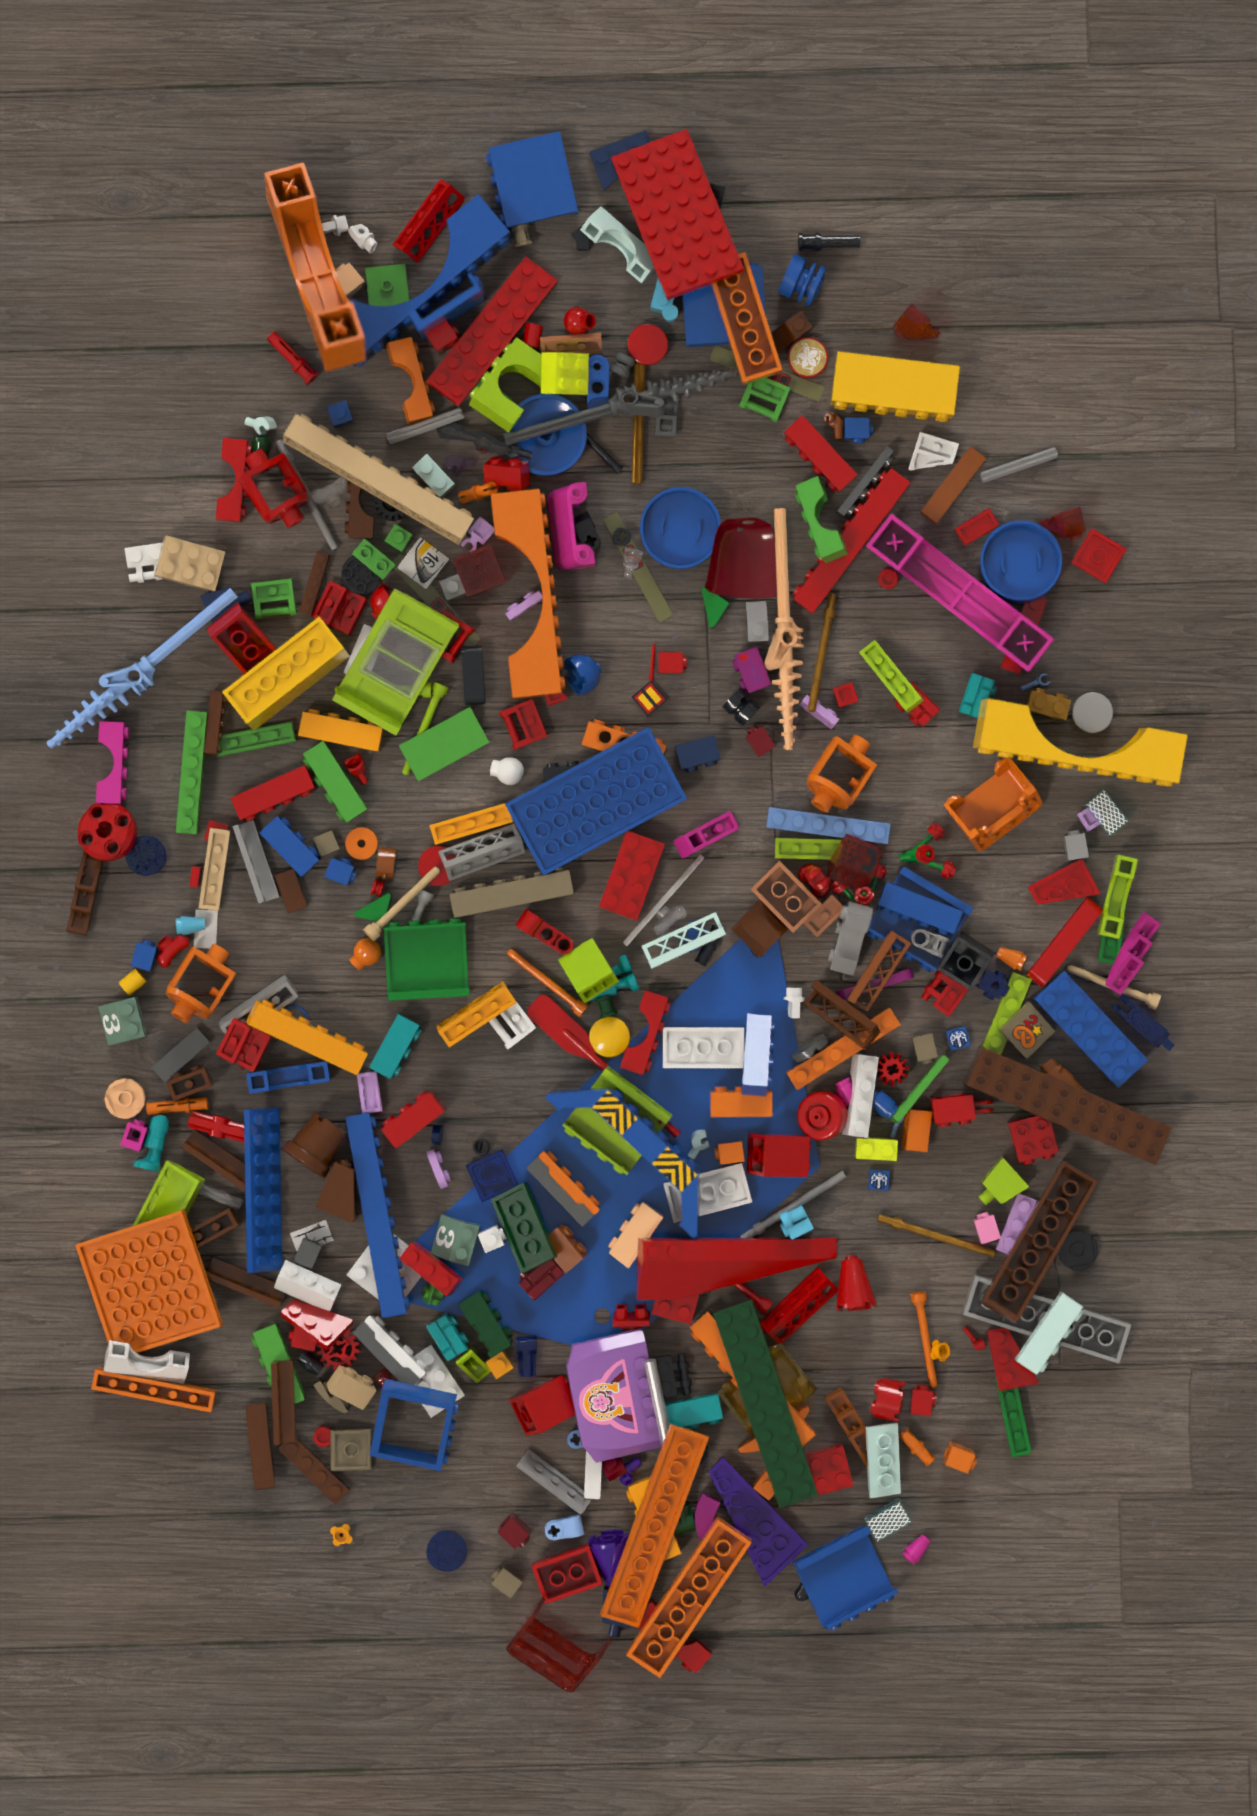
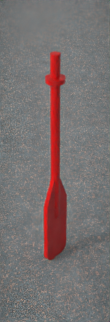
M540 995L528 1007V1017L567 1053L591 1060L602 1071L606 1069L608 1065L596 1055L587 1032L546 995ZM659 1120L657 1123L661 1125L663 1122ZM669 1121L663 1127L674 1138L681 1133Z

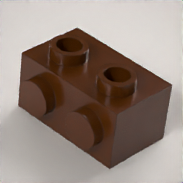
M201 1065L190 1068V1073L186 1075L180 1072L170 1076L171 1080L166 1083L173 1101L214 1086L208 1068H202Z

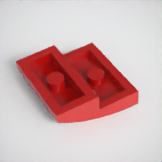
M329 580L311 617L315 619L320 617L325 624L351 636L368 599Z
M233 1018L216 1055L255 1072L273 1036L248 1025L244 1021Z

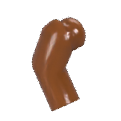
M834 412L826 413L824 421L834 429V440H844L843 419Z

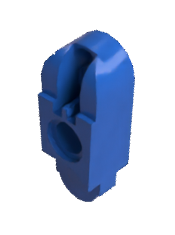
M592 355L589 357L588 409L608 404L610 368L609 362L602 355ZM595 363L601 365L599 371L594 370L593 366ZM599 383L603 386V391L601 393H594L592 386Z

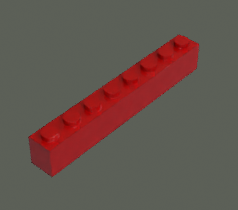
M892 468L889 472L884 470L878 478L880 484L877 488L872 486L866 494L868 500L864 505L860 502L853 512L856 516L852 521L848 519L841 529L844 532L841 536L848 555L825 563L822 558L818 559L817 562L820 564L815 570L811 568L804 577L807 579L803 586L799 584L792 593L795 596L793 601L810 614L815 612L911 482Z

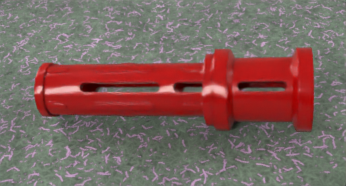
M276 331L268 336L267 341L293 366V372L298 373L305 380L304 383L306 385L311 384L318 377L320 372L318 370L315 371L307 363L308 360L306 358H301Z

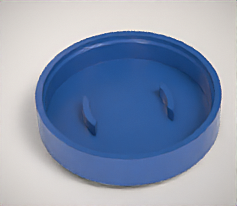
M674 487L660 492L649 501L641 516L640 536L645 550L657 563L667 568L685 570L694 568L710 558L715 534L721 524L717 508L706 495L692 488Z
M1012 521L998 527L986 539L980 557L981 575L989 590L1002 600L1016 604L1031 603L1046 596L1056 585L1062 568V553L1055 537L1043 526L1030 521Z

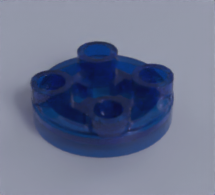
M148 835L137 837L134 847L126 855L129 868L142 876H151L158 873L164 867L167 860L164 844L156 837Z
M453 1530L440 1531L433 1535L428 1542L427 1558L430 1564L437 1570L443 1572L454 1571L466 1559V1542L461 1535Z

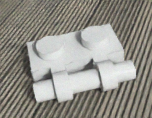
M162 543L125 548L127 568H136L135 574H129L130 582L138 581V583H143L149 579L162 580V578L154 577ZM154 565V571L143 572L144 566Z

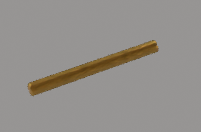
M640 363L634 365V385L638 393L645 391V365ZM641 415L633 416L631 483L634 485L642 484L644 416Z

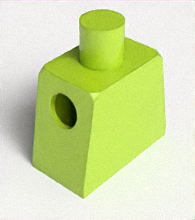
M1001 1156L981 1181L987 1189L978 1197L985 1205L989 1204L994 1198L1000 1204H1003L1029 1186Z

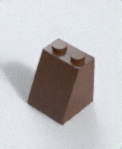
M342 1158L334 1162L315 1207L353 1223L357 1218L356 1173L354 1166H352L353 1162Z

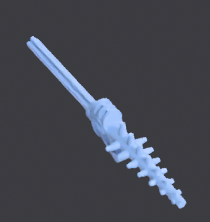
M229 588L149 656L146 657L144 655L141 657L139 663L135 662L132 666L103 674L99 679V684L102 687L109 688L100 696L92 690L90 694L94 701L89 705L83 700L81 704L85 709L81 713L74 710L72 713L75 718L71 722L65 720L66 726L61 731H55L56 735L47 741V745L52 749L56 745L60 746L62 744L61 741L65 738L71 739L74 731L79 730L82 733L84 731L82 725L86 722L92 726L96 724L92 719L96 714L105 719L107 716L103 709L107 706L112 711L117 712L118 709L113 703L117 698L127 706L129 702L124 693L130 688L141 696L143 690L147 691L149 685L152 687L155 684L153 682L155 666L238 598L236 593ZM132 670L139 672L140 678L132 680L129 672Z

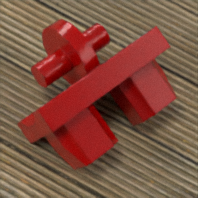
M645 1303L636 1304L635 1312H627L626 1304L616 1305V1310L613 1313V1327H622V1331H631L639 1328L642 1329V1326H650V1311L647 1310Z

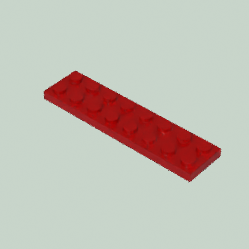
M525 256L427 379L426 383L459 407L489 370L495 359L500 356L507 344L512 341L554 288L558 280Z

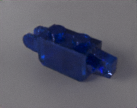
M1123 994L1120 996V999L1131 1007L1128 1012L1125 1013L1115 1004L1111 1007L1122 1016L1124 1022L1151 1045L1157 1048L1162 1045L1168 1051L1175 1046L1167 1038L1170 1035L1167 1032L1168 1030L1138 1004L1133 1003Z

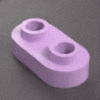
M435 1149L426 1151L439 1187L441 1189L448 1187V1182L451 1179L448 1171H443L441 1166L443 1158L440 1151L436 1152Z

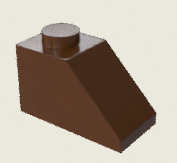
M802 311L792 316L771 333L778 353H781L812 331L813 326Z

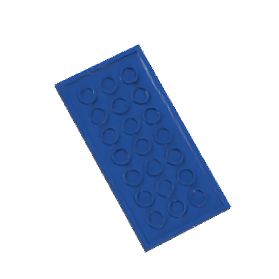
M648 726L505 803V806L544 876L681 803L687 797Z

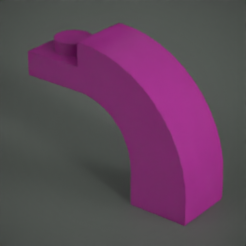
M701 1492L695 1508V1526L700 1539L704 1537L714 1522V1516L720 1505L719 1499L704 1492Z

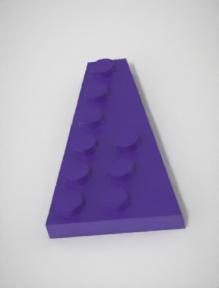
M722 1457L709 1470V1473L736 1529L751 1538L752 1543L748 1547L747 1552L765 1587L808 1546V1543Z

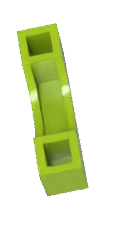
M1115 855L1097 932L1098 935L1120 939L1126 901L1134 879L1138 859Z

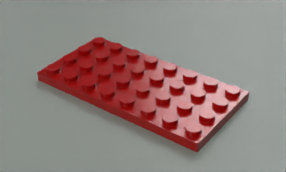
M688 129L611 157L667 300L744 272Z

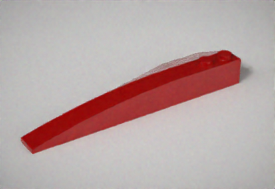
M638 1238L637 1300H678L837 1258V1238H795L793 1240L791 1238Z

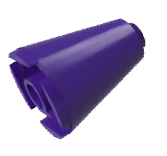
M623 1530L602 1531L601 1536L596 1537L594 1534L588 1539V1544L604 1582L609 1587L628 1539V1533L623 1534Z

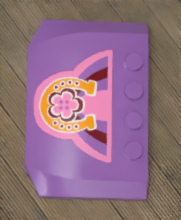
M641 1328L571 1345V1353L566 1363V1370L580 1441L596 1463L662 1447L644 1361L649 1359Z

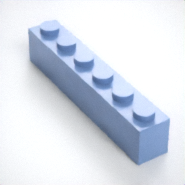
M769 807L766 828L888 844L891 824Z

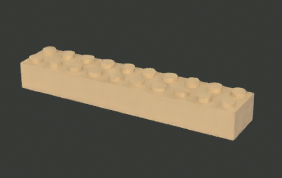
M297 414L294 416L283 435V442L450 541L460 545L474 520L469 511L463 508L460 510L453 506L454 503L446 498H438L435 496L436 492L430 488H421L413 478H404L396 468L391 466L387 468L382 465L383 461L375 456L370 458L364 454L365 451L358 446L353 448L346 444L348 442L346 439L339 435L335 437L329 434L330 430L322 425L316 426L312 424V420L303 414L301 416Z

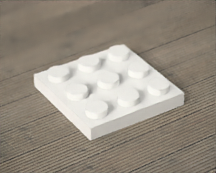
M397 1237L399 1249H396L397 1257H400L409 1245ZM368 1245L347 1273V1276L378 1299ZM402 1262L403 1269H400V1274L406 1280L407 1289L403 1290L405 1297H407L421 1276Z

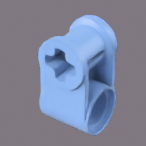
M575 1514L548 1521L545 1525L546 1537L550 1540H559L583 1536L584 1529L581 1515ZM552 1525H555V1528L560 1529L557 1530L556 1535H553L552 1532H548V1530H551Z

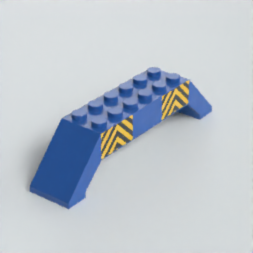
M611 1087L551 1091L545 1097L559 1111L563 1108H592L681 1192L682 1220L679 1225L693 1238L698 1235L700 1218L699 1165L691 1158L687 1160L683 1156L684 1151L677 1144L673 1146L668 1142L669 1137L662 1130L658 1132L653 1127L654 1122L647 1116L643 1118L638 1113L640 1109L634 1103L630 1102L628 1104L623 1099L625 1095L618 1088L614 1090Z

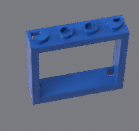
M385 1379L369 1456L441 1471L443 1463L447 1464L449 1452H446V1447L450 1448L453 1436L449 1435V1432L454 1431L456 1419H452L453 1414L457 1415L459 1404L455 1403L457 1394ZM390 1397L447 1409L438 1455L381 1443Z

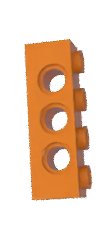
M594 719L593 722H588L581 745L604 751L619 743L620 739L628 738L632 735L624 733L625 728L613 725V728L605 727V722ZM602 732H609L611 734V740L608 743L600 741L599 736ZM655 738L664 754L666 750V745H663L664 741Z

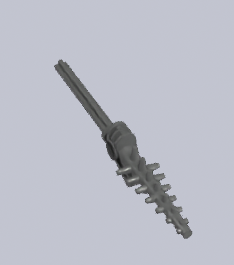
M726 368L722 372L713 370L710 375L700 372L698 378L688 374L686 375V381H683L682 378L678 380L677 377H673L674 384L660 379L661 387H658L657 383L652 385L651 381H647L648 390L639 393L634 383L629 388L624 386L622 390L616 388V393L612 399L608 400V404L503 434L506 445L514 444L612 415L614 418L620 413L630 417L635 415L662 416L665 414L667 399L672 398L674 403L677 404L679 402V395L685 394L687 398H690L691 391L696 389L699 393H702L704 386L709 385L713 388L716 382L722 381L725 383L728 378L738 377L737 368Z

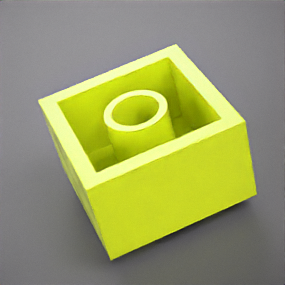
M542 352L541 394L588 395L589 354Z

